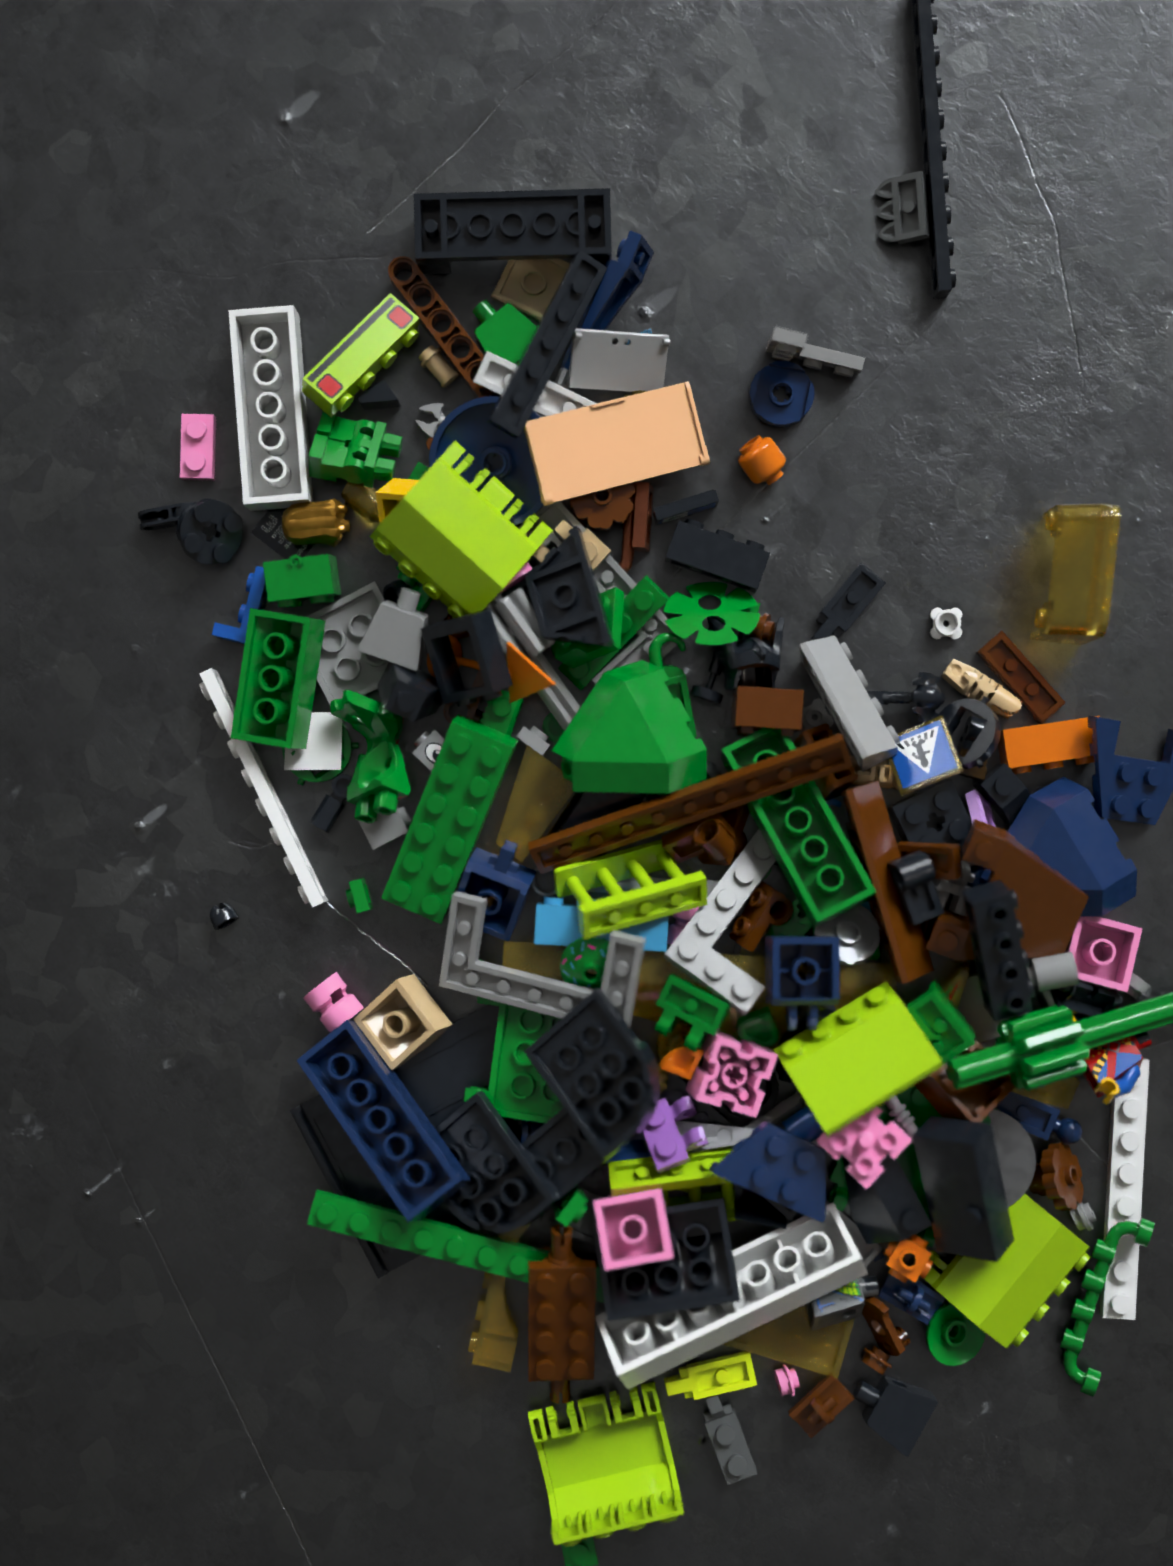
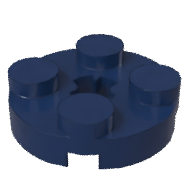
M775 361L759 371L754 376L749 390V401L753 414L764 423L774 427H788L798 424L809 412L814 400V386L809 377L804 373L805 370L798 364L790 361ZM778 386L786 387L785 391L790 394V399L788 401L784 399V402L777 401V397L773 396V390L776 389L778 391Z

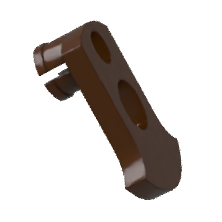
M864 1297L865 1304L862 1314L880 1349L888 1355L899 1356L906 1350L905 1346L910 1344V1338L903 1340L908 1334L901 1327H894L888 1314L889 1308L875 1297Z

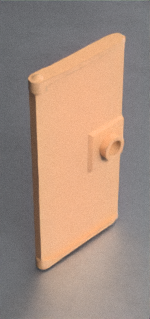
M689 381L529 420L524 426L539 485L541 502L544 506L695 466L710 464V457L704 442Z

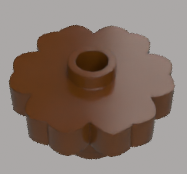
M632 483L574 497L570 499V506L577 520H587L590 529L608 531L611 529L613 522L623 524L633 512L634 506L630 499L635 494V488ZM605 493L609 497L606 501H599L596 495Z
M1062 1142L1049 1144L1048 1149L1042 1151L1041 1162L1036 1164L1035 1173L1029 1186L1033 1194L1053 1199L1055 1209L1061 1211L1075 1210L1077 1204L1082 1203L1084 1192L1083 1184L1080 1180L1082 1170L1077 1156L1071 1153L1068 1144Z

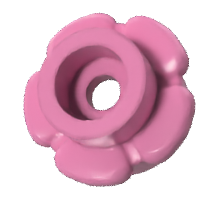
M782 1364V1368L774 1370L775 1381L781 1396L790 1394L793 1397L795 1396V1389L800 1388L799 1380L794 1368L788 1369L785 1364Z

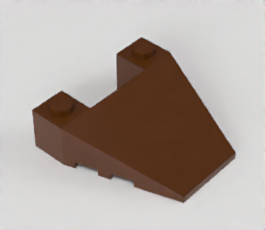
M974 819L962 847L963 860L990 869L991 872L986 883L1001 880L1009 890H1014L1019 903V908L1015 910L1016 919L1020 921L1024 931V939H1020L1021 947L1025 950L1028 958L1065 953L1089 898L1088 895L1058 871L1049 867L1034 852L1025 848L1006 830ZM943 910V914L933 917L926 935V949L957 961L975 960L967 918Z

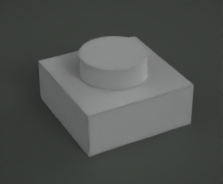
M523 726L516 736L542 757L551 747L546 743L549 737L535 726L530 730Z

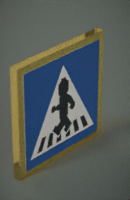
M943 715L897 733L900 740L896 744L898 747L897 754L889 758V762L902 796L964 772Z

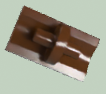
M830 1372L792 1407L788 1414L812 1439L827 1424H831L835 1420L834 1417L854 1400V1396Z

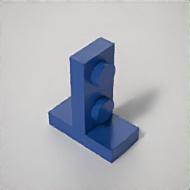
M256 566L255 572L250 573L246 583V591L249 592L247 603L241 605L238 614V622L241 623L240 628L215 622L212 631L213 636L245 645L250 608L265 611L268 599L263 567Z

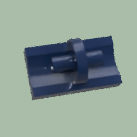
M888 1274L878 1297L927 1325L945 1300L939 1292L918 1280L915 1283L908 1279L904 1283L891 1274Z

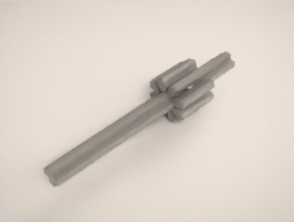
M522 588L516 589L504 598L499 593L484 610L491 609L506 663V643L510 642L556 683L537 693L565 731L580 709V705L542 653L556 641L546 640L542 637L533 603Z

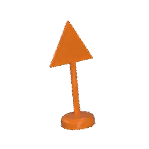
M449 635L458 668L462 665L480 670L478 661L462 657L460 642L456 637ZM510 642L506 643L508 670L513 683L509 687L510 703L556 684ZM427 654L428 671L431 676L435 677L429 654Z

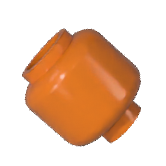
M758 435L740 448L741 455L738 463L754 484L766 482L770 485L784 474L781 469L786 463V457L772 438H761Z

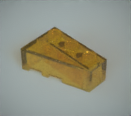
M528 745L496 840V844L501 848L506 840L518 844L514 857L520 862H523L530 853L528 842L543 836L574 793L572 792V782L563 777L562 770Z

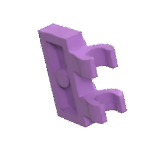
M690 1096L677 1100L671 1106H669L666 1098L658 1100L655 1112L643 1130L659 1173L690 1162L687 1152L709 1144L702 1126L690 1129L680 1136L675 1122L697 1114Z

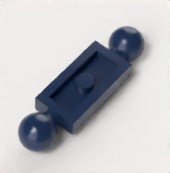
M1012 1090L996 1106L1001 1112L1019 1122L1026 1132L1047 1141L1052 1131L1065 1144H1074L1082 1136V1127L1078 1121L1072 1118L1058 1120L1059 1108L1018 1091Z

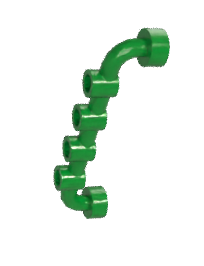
M1142 1217L1139 1223L1131 1221L1117 1223L1110 1228L1104 1241L1097 1238L1091 1256L1097 1259L1094 1271L1086 1269L1081 1283V1287L1087 1289L1084 1300L1076 1298L1070 1317L1076 1319L1073 1330L1065 1328L1061 1339L1060 1347L1066 1349L1063 1359L1065 1372L1071 1380L1081 1385L1080 1392L1092 1397L1096 1393L1101 1372L1090 1367L1087 1368L1086 1372L1081 1371L1076 1364L1077 1358L1082 1349L1087 1329L1092 1321L1098 1298L1103 1290L1120 1238L1123 1235L1130 1234L1134 1236L1133 1243L1147 1247L1155 1222Z

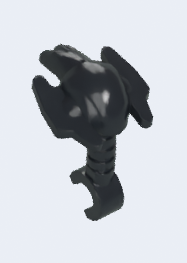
M919 672L918 677L913 679V686H917L913 692L866 691L870 699L876 697L880 705H888V703H915L917 707H912V711L918 716L919 722L934 721L939 714L936 713V710L945 703L944 700L946 699L945 694L936 685V683L940 682V678L927 672Z

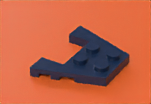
M1089 716L1088 728H1091L1093 732L1090 756H1094L1095 774L1092 775L1096 813L1102 818L1106 817L1108 819L1156 825L1173 791V730L1168 729L1161 762L1114 754L1121 721Z

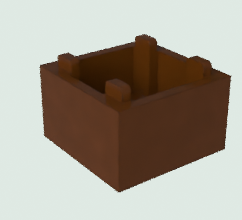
M737 686L736 690H733L730 729H737L738 736H748L753 731H758L762 728L781 729L782 736H793L802 727L804 690Z
M975 1038L972 1046L954 1058L985 1048ZM947 1062L943 1067L914 1084L942 1117L981 1122L1015 1088L1011 1083V1078L1006 1074L956 1090L953 1087L952 1080L947 1078L945 1068H948Z

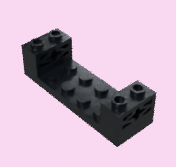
M610 188L414 194L415 260L417 266L423 274L452 273L451 262L566 259L573 258L579 250L603 264V262L612 259Z

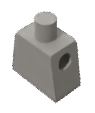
M402 587L397 603L390 600H385L381 603L358 647V651L417 671L423 664L426 646L421 628L429 624V615L416 610L421 593Z

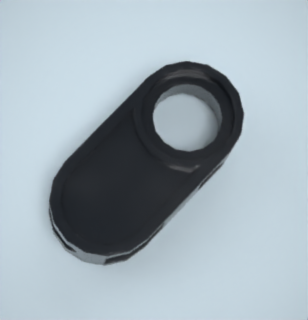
M185 502L142 510L138 512V518L141 521L140 529L151 531L176 527L183 510L196 502Z

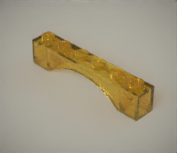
M532 1222L518 1229L500 1233L499 1238L517 1243L520 1236ZM485 1272L482 1288L488 1289L486 1301L479 1300L475 1320L481 1321L479 1333L472 1332L468 1352L474 1353L472 1364L511 1372L519 1330L511 1316L506 1299L505 1277Z

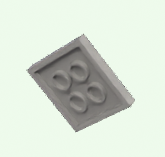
M375 581L307 616L308 618L326 620L317 681L329 705L334 699L343 698V691L346 689L363 696L377 691V685L389 661L358 651V647L379 606L385 601Z

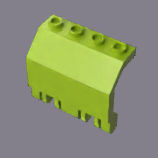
M456 440L369 536L374 540V546L382 554L392 556L399 563L398 567L405 575L410 578L415 577L424 585L423 590L428 596L435 600L439 599L448 607V613L453 618L483 611L553 531L545 522L541 521L527 537L525 534L539 519L535 513L529 515L519 529L510 522V518L519 512L523 502L517 499L502 514L501 511L515 495L495 476L478 492L476 489L490 474L486 468L480 470L471 484L461 477L460 474L469 468L473 463L474 457L469 453L453 469V464L466 451Z
M1026 1194L1008 1207L1014 1241L997 1262L956 1255L948 1265L941 1259L939 1254L934 1250H930L932 1255L929 1259L934 1261L933 1263L943 1272L941 1274L932 1266L927 1276L923 1278L975 1325L1006 1349L1010 1348L1012 1344L1017 1348L1029 1334L1025 1329L1033 1319L1039 1322L1050 1309L1046 1302L1053 1294L1059 1297L1071 1283L1067 1279L1068 1275L1074 1268L1080 1272L1091 1258L1087 1254L1090 1247Z
M655 1381L641 1384L645 1409H642L636 1385L630 1388L629 1392L631 1403L634 1406V1411L622 1414L620 1397L616 1390L609 1392L614 1414L612 1417L605 1393L577 1400L582 1424H579L574 1401L567 1402L566 1413L571 1427L559 1429L557 1413L553 1406L546 1407L550 1432H548L542 1408L528 1412L530 1428L538 1451L548 1493L552 1518L551 1534L554 1546L559 1544L573 1546L580 1543L583 1538L595 1536V1538H606L611 1536L614 1531L625 1528L630 1531L639 1530L645 1527L646 1523L658 1520L662 1523L676 1520L679 1515L684 1514L675 1463Z

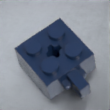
M509 840L505 841L499 856L476 847L467 863L457 890L458 892L487 899L483 932L509 942L519 922L537 872L513 862L518 844Z

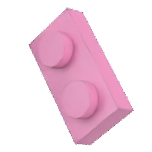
M181 414L180 478L182 480L214 481L216 417L214 414Z

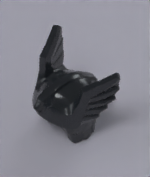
M707 617L709 625L707 630L718 631L724 628L725 624L716 617ZM780 617L776 624L770 645L755 637H748L737 643L735 641L729 644L711 645L715 655L719 658L718 661L724 665V688L726 690H736L737 686L775 688L777 673L780 671L785 623L783 617Z

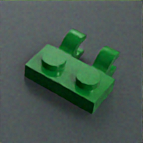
M671 974L656 1002V1005L663 1008L664 1011L657 1022L655 1030L667 1036L668 1033L673 1032L678 1017L691 1023L693 1027L683 1046L696 1052L698 1048L701 1049L707 1033L713 1036L718 1033L731 1004L681 977Z

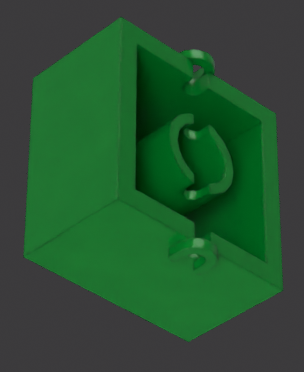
M330 554L308 557L292 555L290 559L263 562L268 602L277 603L278 608L302 606V600L310 599L311 604L334 602L333 596L341 595L336 556Z

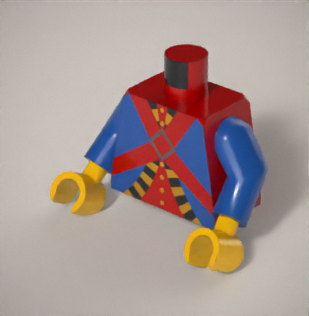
M1072 1013L1073 1022L1088 1018L1075 1016ZM1147 1031L1089 1049V1058L1083 1059L1087 1065L1083 1075L1097 1098L1106 1094L1103 1100L1105 1104H1109L1113 1098L1129 1094L1140 1076V1066L1143 1060L1139 1050L1152 1044Z

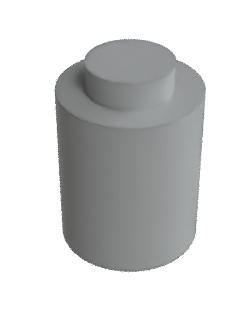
M1072 952L1031 959L1032 966L1026 969L1027 977L1031 980L1032 985L1037 987L1038 992L1079 984L1078 971Z

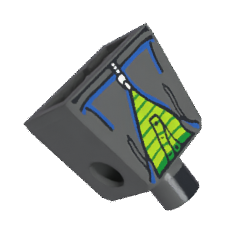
M876 1276L860 1277L806 1303L805 1307L811 1331L859 1317L865 1304L864 1297L879 1295Z

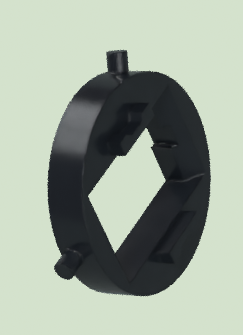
M986 696L981 701L976 699L957 700L946 706L934 721H941L948 740L961 722L960 719L966 710L987 720V723L965 757L953 752L957 769H969L976 766L978 768L983 767V762L993 754L998 746L1001 736V725L996 713L986 705L990 700Z

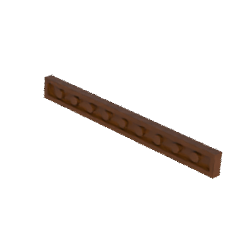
M840 733L528 842L529 852L540 874L553 871L555 868L579 862L853 767V763L843 735Z

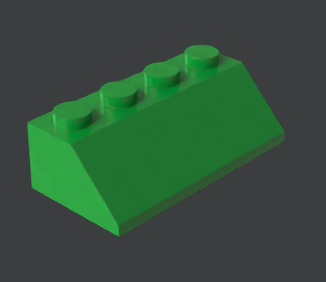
M250 608L231 732L232 739L289 749H306L326 620Z

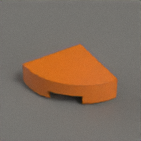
M681 1046L666 1054L660 1061L659 1066L664 1071L691 1080L705 1051L702 1047L694 1052L685 1046Z

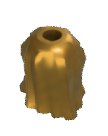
M335 498L319 502L292 504L282 515V530L285 538L296 545L321 543L335 548L343 537L341 533L350 532L349 520H344L345 513L348 511L347 505L342 504L340 500Z

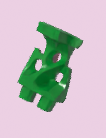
M346 689L343 691V698L331 701L330 711L332 715L352 724L353 729L361 733L367 741L366 755L362 753L358 755L351 783L347 787V802L356 805L355 819L371 824L377 821L378 813L382 815L396 813L397 801L408 796L411 791L404 759L398 745L403 730L404 717L385 710L382 702Z

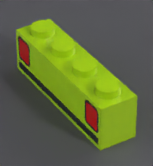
M390 293L302 378V393L331 418L338 411L344 412L354 400L353 396L360 389L364 391L371 386L376 378L375 374L382 367L384 369L389 368L396 360L397 353L404 346L408 348L416 341L419 336V317Z

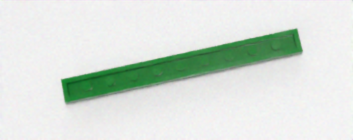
M318 1189L316 1190L307 1225L528 1283V1261H542L551 1252L427 1218L408 1222L401 1211ZM596 1264V1301L605 1303L599 1264Z

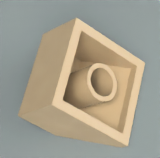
M415 974L396 979L353 1019L391 1071L427 1048L453 1025Z

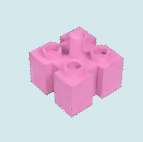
M718 1031L715 1036L707 1033L702 1045L705 1051L702 1067L697 1066L691 1080H688L685 1090L697 1101L718 1107L724 1102L732 1111L757 1118L765 1092L759 1088L762 1078L770 1080L778 1055L766 1046L744 1039L740 1043L731 1035Z
M875 1107L829 1136L823 1131L815 1140L835 1160L843 1155L850 1162L845 1169L866 1189L885 1170L879 1164L887 1154L892 1159H895L912 1141L892 1120H889L884 1125L877 1118L882 1112L879 1107Z

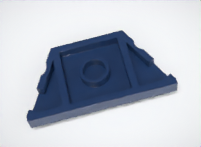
M763 1121L752 1131L748 1138L742 1139L732 1147L733 1151L719 1163L715 1161L711 1164L709 1170L713 1174L824 1223L826 1150Z

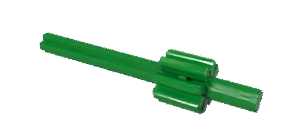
M1173 992L1075 1022L1072 1020L1073 1015L1069 1008L1054 1005L1003 1020L997 1026L1000 1037L995 1038V1046L947 1060L948 1068H945L947 1078L952 1080L954 1089L958 1090L1011 1073V1083L1019 1090L1024 1088L1030 1091L1081 1075L1087 1068L1083 1059L1089 1058V1049L1172 1024Z

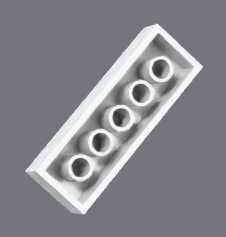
M294 305L228 310L243 505L250 511L288 508L296 503L314 502L312 477H309L308 456L310 447L306 396L302 393L304 369L299 314Z

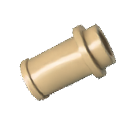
M431 345L418 357L421 360L420 365L423 368L427 367L443 388L447 387L458 377L459 373L440 354L442 350L440 348L436 349Z

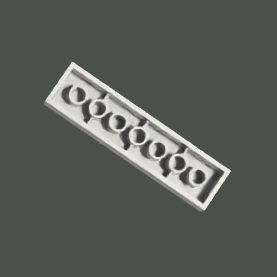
M832 1202L825 1206L824 1223L805 1215L787 1224V1229L778 1228L733 1250L741 1301L607 1321L606 1312L596 1316L595 1319L617 1376L627 1389L867 1275L868 1272L834 1203Z

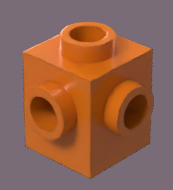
M916 1234L903 1241L889 1242L883 1253L887 1256L885 1260L886 1265L891 1267L888 1273L904 1283L908 1279L916 1283L919 1276L925 1278L934 1262L929 1259L932 1253L930 1249L926 1248L928 1242ZM907 1253L913 1254L915 1256L914 1264H904L903 1256Z

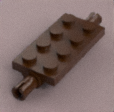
M559 1224L551 1228L552 1251L548 1257L542 1261H528V1382L551 1381L550 1400L553 1403L559 1404V1393L561 1392L563 1404L569 1402L571 1398L570 1380H594L595 1260H581L575 1256L574 1252H572L573 1229L569 1225L567 1227L563 1225V1236H561Z

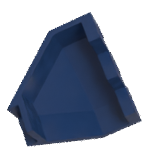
M1063 776L1028 797L1009 828L1008 833L1015 837V840L1025 848L1039 856L1049 867L1058 871L1088 895L1089 898L1080 917H1102L1136 896L1137 868L1131 858L1124 859L1115 844L1120 840L1106 817L1102 820L1099 818L1091 804L1095 799L1089 789ZM985 868L981 878L987 881L991 870Z

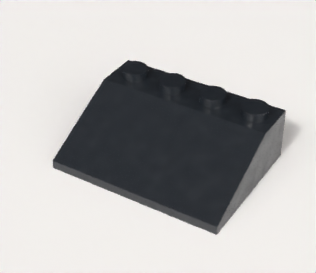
M724 1197L666 1206L674 1257L605 1270L596 1218L592 1219L607 1321L741 1301Z

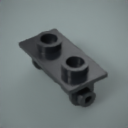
M1080 981L1078 985L1053 989L1055 1006H1066L1073 1013L1087 1017L1111 1011L1114 1008L1120 1007L1122 1003V997L1118 995L1117 991L1100 987L1093 990V985Z

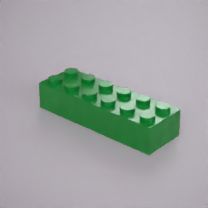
M459 714L451 722L381 899L442 924L449 912L452 895L458 890L464 870L479 839L518 744V739Z
M762 728L722 748L720 759L726 770L731 772L794 750L796 747L790 736L781 735V729ZM814 780L746 803L748 810L814 929L873 898L876 890Z

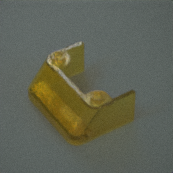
M1113 504L1055 505L1044 513L1043 518L1045 520V530H1049L1050 536L1054 538L1048 601L1043 604L1042 608H1037L1034 626L1039 629L1031 633L1030 640L1083 645L1104 637L1108 628L1120 524V507Z

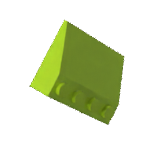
M887 981L819 1021L816 1031H808L806 1029L773 1049L827 1136L944 1066L901 999Z

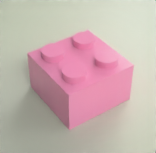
M1080 917L1065 953H1073L1079 981L1093 985V987L1115 990L1118 993L1128 992L1142 928L1102 917Z
M662 1188L593 1201L605 1270L674 1257Z

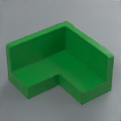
M936 980L929 984V990L907 1005V1010L922 1029L925 1037L943 1064L974 1044V1028Z

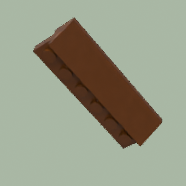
M879 781L841 791L849 822L845 823L852 849L876 890L875 895L868 903L871 913L876 918L879 926L881 947L888 951L896 981L904 984L934 971L929 951L926 949V940L921 923L910 925L887 862L901 856Z

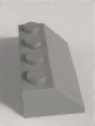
M835 635L800 644L801 662L840 733H842L861 771L864 772L896 755L898 750L896 744L900 742L899 737L892 725L886 727L881 718L884 715V711L877 698L870 699L865 688L869 687L862 671L860 669L855 671L852 667L850 660L853 659V656L845 642L840 644Z

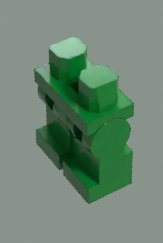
M323 411L317 427V434H315L308 456L309 477L335 482L337 478H341L354 484L363 483V486L373 488L375 479L390 481L395 474L396 460L382 458V456L387 455L399 458L402 450V436L386 433L387 423L379 421L374 423L364 419L353 421L336 417V414L331 418Z

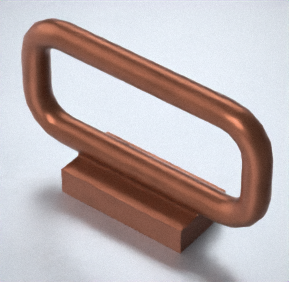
M639 481L632 483L635 488V494L630 500L634 508L623 524L622 554L619 563L626 573L632 567L634 550L650 552L654 488L650 483ZM581 520L580 523L584 527L586 524V520Z

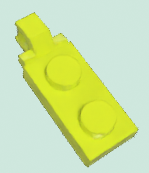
M749 1350L687 1364L684 1367L678 1368L680 1374L664 1378L668 1396L684 1393L685 1399L693 1398L694 1400L757 1385Z

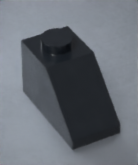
M1006 763L995 765L986 773L984 780L977 781L973 785L1009 827H1011L1026 800L1031 795L1027 787Z

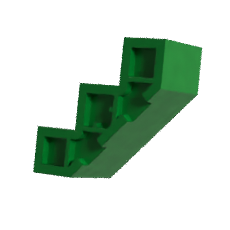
M640 660L602 674L551 750L562 756L561 769L563 777L572 782V792L671 793L707 779V749L701 738L695 739L687 724L691 719L679 697L673 699L666 686L669 678L663 668Z

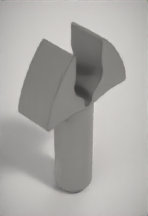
M443 403L428 404L419 408L420 412L432 414L438 421L426 424L423 421L416 420L419 428L429 438L434 437L438 427L446 418L442 412L444 409Z

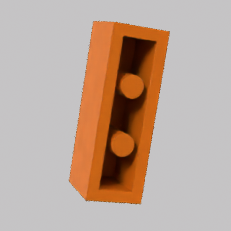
M1088 717L1001 730L998 743L1001 764L1006 763L1014 774L1032 772L1031 765L1043 764L1044 770L1064 767L1063 760L1075 759L1076 765L1095 762L1094 756H1090L1093 732L1091 728H1088Z

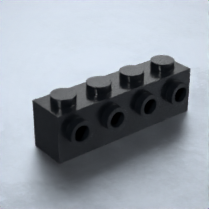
M1001 880L962 890L984 1008L995 1022L1033 1011L1031 998L1035 996L1032 982L1027 978L1026 969L1030 965L1028 956L1021 947L1020 939H1024V931L1020 921L1016 919L1015 910L1019 908V903L1014 890H1009Z

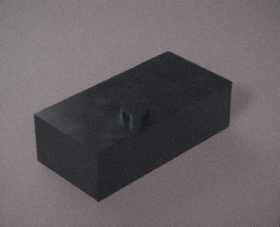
M931 1116L913 1135L936 1249L939 1252L997 1262L1013 1243L1014 1235L992 1124Z

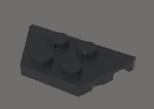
M575 526L568 532L570 536L557 549L553 547L545 555L543 562L536 565L525 576L540 632L546 640L611 647L615 644L581 529Z

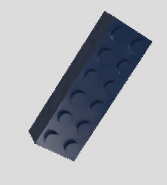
M346 1020L296 1060L408 1222L422 1220L471 1181L394 1070L391 1071L355 1021Z

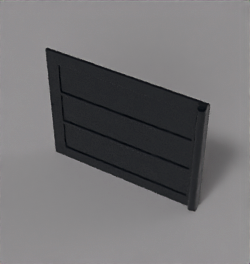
M486 1005L452 1023L453 1025L431 1045L394 1070L434 1128H437L466 1102L464 1101L465 1088L477 1086L489 1089L499 1006ZM320 1094L290 1110L333 1194L400 1211ZM502 1117L521 1143L522 1120ZM444 1202L424 1217L468 1230L472 1228L459 1220ZM357 1238L378 1279L421 1255Z

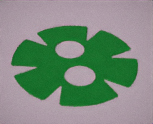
M701 582L688 585L686 589L693 598L675 592L666 602L663 611L664 613L682 615L665 620L667 626L674 634L682 639H686L698 630L696 644L723 645L738 641L731 628L748 635L756 628L760 614L741 611L758 606L756 600L739 587L724 596L727 583ZM713 595L721 600V605L716 609L707 610L700 607L698 601L703 596ZM717 616L725 621V626L718 631H709L703 627L702 622L707 617Z

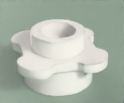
M937 607L931 611L930 617L933 619V628L930 630V635L934 639L951 637L955 640L961 637L962 612L960 609L942 610ZM945 620L949 622L947 627L943 625Z

